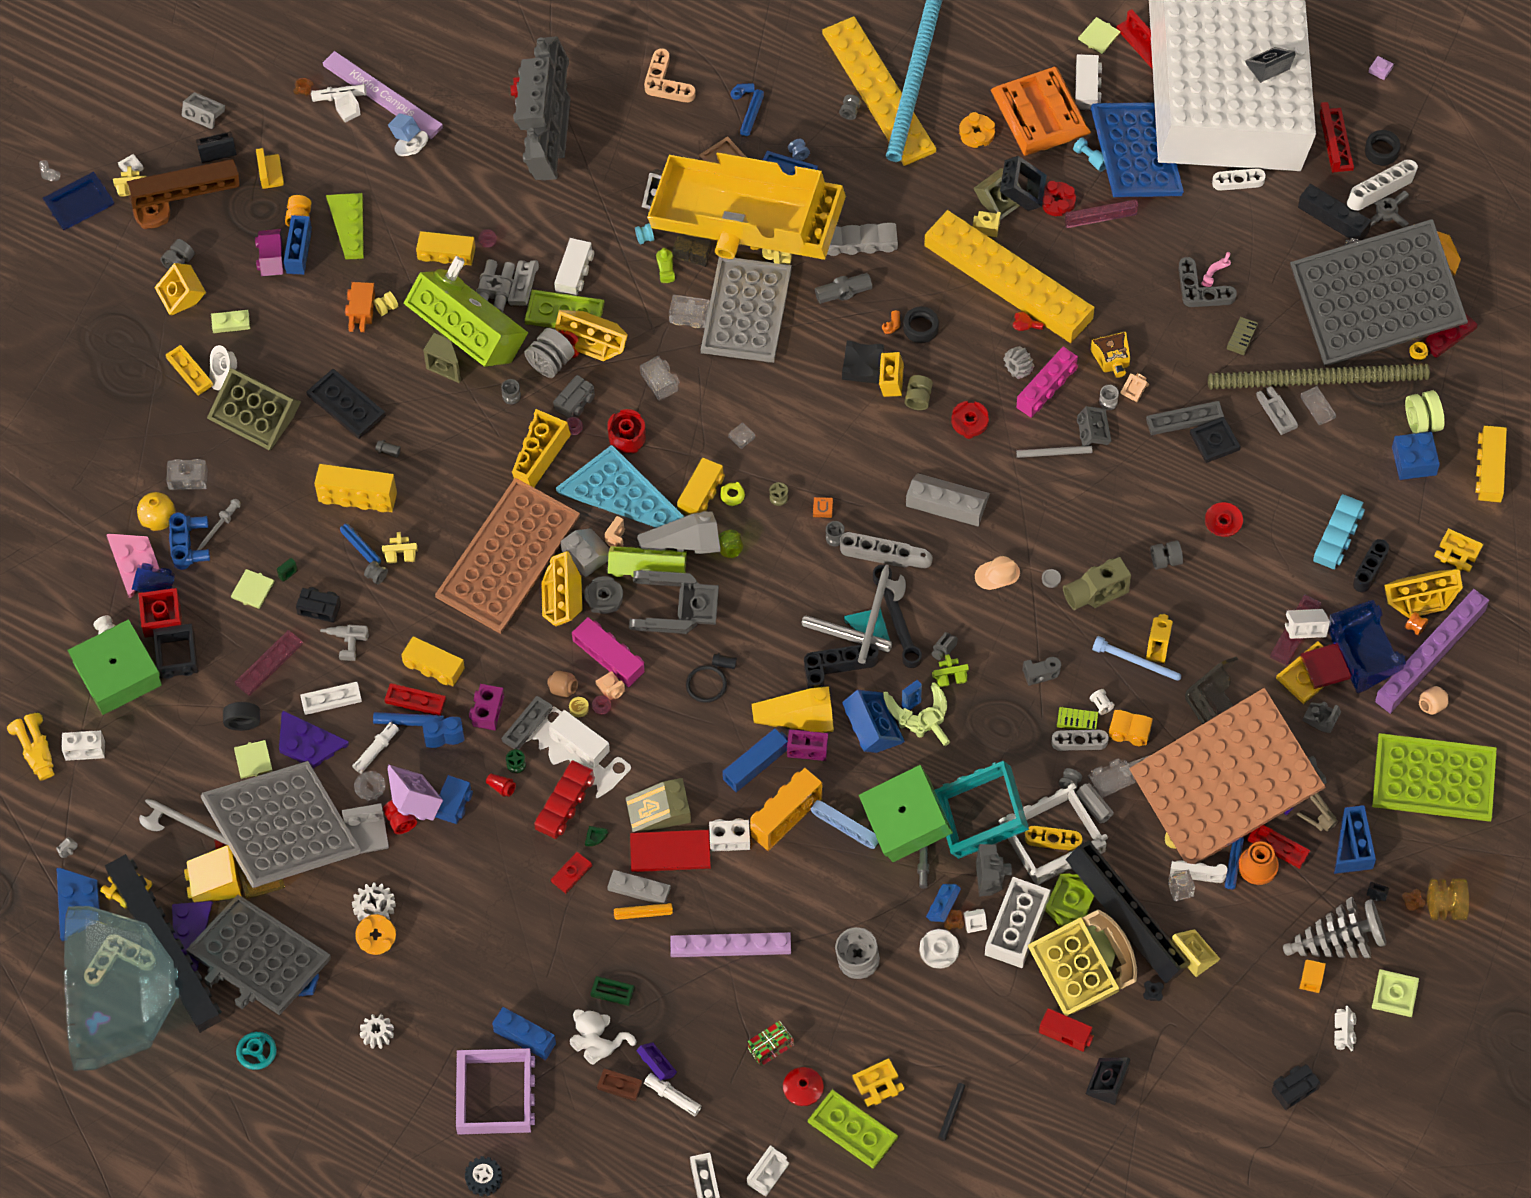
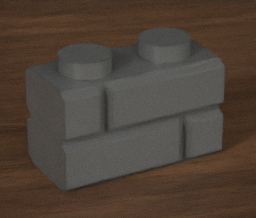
M576 375L553 401L554 409L570 420H573L575 416H580L586 403H591L595 397L594 386Z

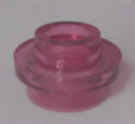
M484 230L478 237L479 243L483 247H492L497 241V236L491 230Z
M576 417L567 419L566 422L568 423L571 435L581 433L583 430L582 421Z
M597 696L592 702V709L597 714H606L611 709V701L606 696ZM600 704H604V705H605V707H603V708H600V707H598V706H599Z

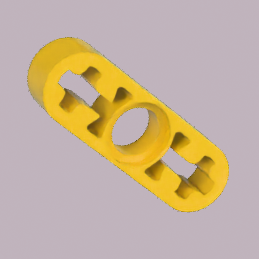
M1030 826L1029 830L1025 831V841L1030 846L1073 851L1082 844V836L1077 831ZM1032 833H1036L1035 839H1032ZM1043 833L1045 834V839H1044V841H1042V835H1043ZM1055 834L1059 837V840L1055 843L1050 842L1048 836ZM1063 836H1065V842H1064V843H1062V838H1063ZM1071 838H1075V844H1071Z

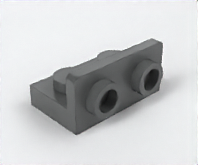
M1086 406L1077 415L1082 446H1089L1091 443L1108 445L1111 442L1106 409Z

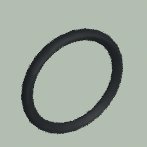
M704 665L695 668L686 680V688L689 695L700 702L709 703L719 699L727 687L725 675L720 669L713 666ZM705 669L717 672L723 681L720 693L708 699L696 696L690 688V681L693 675Z

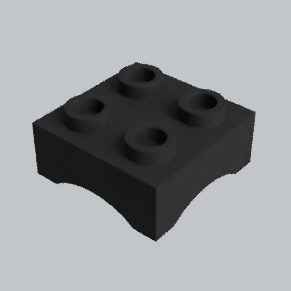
M847 340L842 380L879 384L881 353H884V344L866 345Z

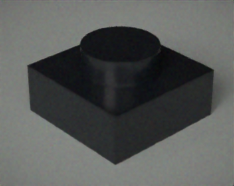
M1370 882L1366 895L1375 901H1386L1390 888Z

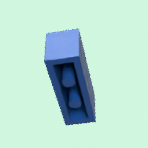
M291 215L284 257L285 270L288 274H305L312 232L310 216Z
M502 1007L492 1023L496 1034L524 1049L530 1048L531 1053L544 1060L547 1059L556 1045L554 1034Z

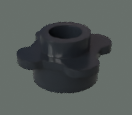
M1151 981L1144 983V999L1150 1001H1161L1163 999V983H1151Z

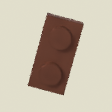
M604 1068L597 1089L636 1101L642 1086V1080Z

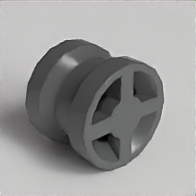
M372 561L367 566L364 576L368 579H373V582L378 585L387 576L388 569L380 567L377 561Z
M1066 768L1063 772L1064 777L1059 780L1058 784L1061 788L1067 789L1070 784L1074 783L1076 788L1073 790L1076 792L1077 784L1081 782L1083 776L1074 769Z

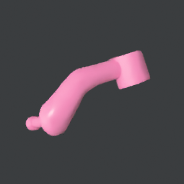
M1230 252L1226 253L1225 258L1213 263L1209 267L1206 275L1203 277L1202 286L1211 287L1214 282V278H1211L1213 274L1219 269L1230 266L1231 261L1228 260L1231 255Z

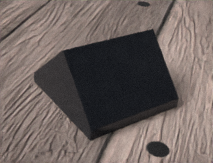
M1273 47L1245 60V62L1261 83L1290 70L1296 54L1292 50Z
M231 131L196 139L201 163L237 155Z
M1128 1057L1099 1058L1085 1094L1116 1105L1129 1070L1131 1059Z

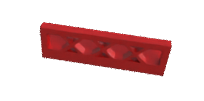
M1131 9L1127 11V20L1117 25L1116 29L1120 31V34L1153 70L1151 30Z
M1321 102L1319 115L1332 173L1353 171L1354 165L1341 108L1330 109L1328 102ZM1332 114H1338L1336 122L1332 121ZM1334 128L1342 132L1339 137L1335 135ZM1337 143L1345 146L1342 152L1338 150ZM1340 158H1343L1346 161H1348V165L1340 166Z

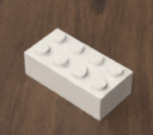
M1015 877L1012 878L986 943V956L1023 968L1029 953L1027 945L1033 942L1046 905L1050 899L1049 889Z

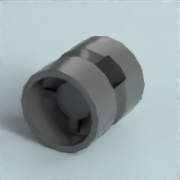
M177 239L171 245L170 250H167L161 256L160 260L169 270L174 263H188L194 257L195 252L185 241Z
M1178 540L1167 542L1165 546L1161 543L1150 547L1152 562L1156 570L1166 568L1168 564L1171 566L1183 564L1182 550Z

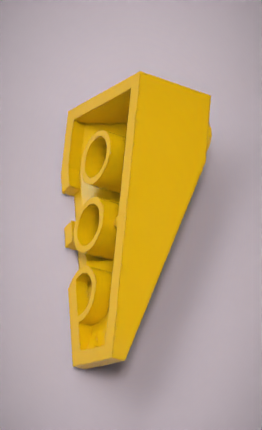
M829 686L806 689L752 704L753 720L756 724L773 727L783 726L789 727L790 730L800 729L820 733L834 731Z

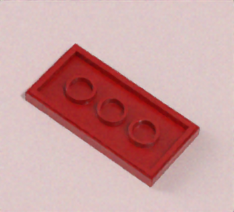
M709 830L630 833L631 872L711 869Z

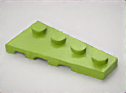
M363 194L326 195L345 259H363Z

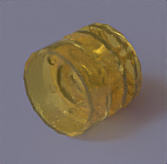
M1452 878L1449 887H1447L1445 879H1440L1439 886L1437 879H1430L1427 891V906L1432 921L1438 920L1439 913L1441 920H1446L1448 911H1450L1452 920H1467L1469 892L1466 878Z

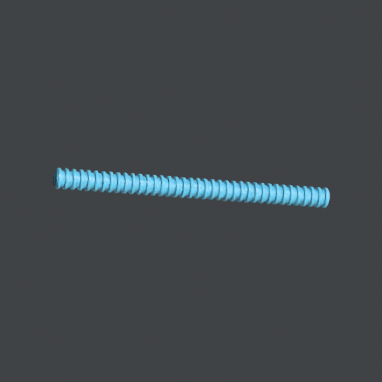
M926 0L886 153L887 159L893 162H898L902 159L942 0Z

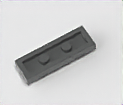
M536 696L501 738L502 742L513 749L519 750L552 711V704Z

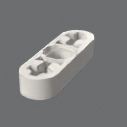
M1261 169L1217 172L1213 176L1212 185L1217 190L1261 187L1265 182V172ZM1239 176L1242 177L1244 181L1238 183L1234 180V178Z

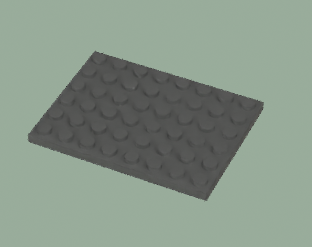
M1433 219L1290 262L1324 367L1468 323Z

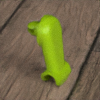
M662 248L656 254L660 269V282L670 283L675 281L673 254L670 250Z

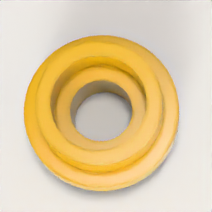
M1423 342L1414 343L1409 350L1410 356L1416 360L1425 359L1428 355L1427 346Z

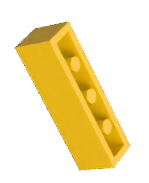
M1484 426L1482 433L1479 432L1478 444H1481V449L1477 451V460H1480V465H1477L1476 476L1479 477V482H1476L1475 493H1478V500L1502 501L1504 494L1507 428Z

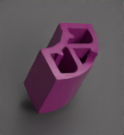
M281 229L259 231L258 237H255L256 248H259V259L256 260L257 271H261V276L283 274Z

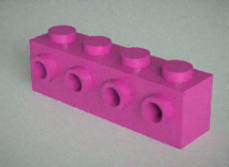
M1062 347L1017 396L1016 408L1032 418L1036 412L1041 410L1044 403L1052 398L1055 391L1065 383L1066 379L1078 368V356Z

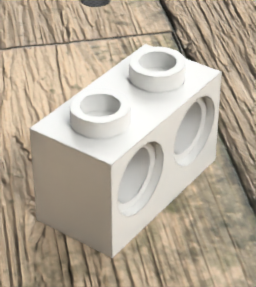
M102 731L62 733V752L65 760L105 758V740Z
M741 818L734 819L733 821L717 819L709 822L711 851L750 850L749 820ZM738 831H741V832H743L744 834L738 836V835H736L735 833L738 832ZM718 832L724 833L723 836H716L715 834Z

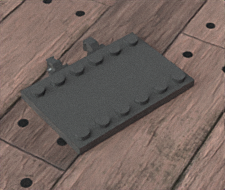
M237 895L186 949L188 955L209 968L207 971L209 974L204 978L205 985L212 989V985L218 983L219 979L222 981L226 979L240 989L241 996L235 999L238 1007L243 1009L250 1001L253 1003L257 1000L278 1015L282 1014L331 960L330 954L240 895Z

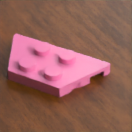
M107 534L127 594L131 598L138 588L144 587L151 578L160 572L149 538L146 536Z

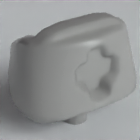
M67 837L56 849L60 857L66 858L73 854L78 844L70 837Z

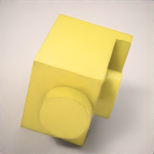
M979 211L978 216H974L973 227H976L977 230L986 236L997 237L1001 212L995 214Z

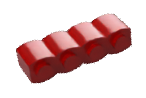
M574 760L570 762L564 775L556 785L554 792L550 795L544 808L538 815L534 823L535 830L554 839L564 834L567 827L565 823L568 819L574 817L575 807L578 803H582L586 793L584 791L594 783L593 769Z

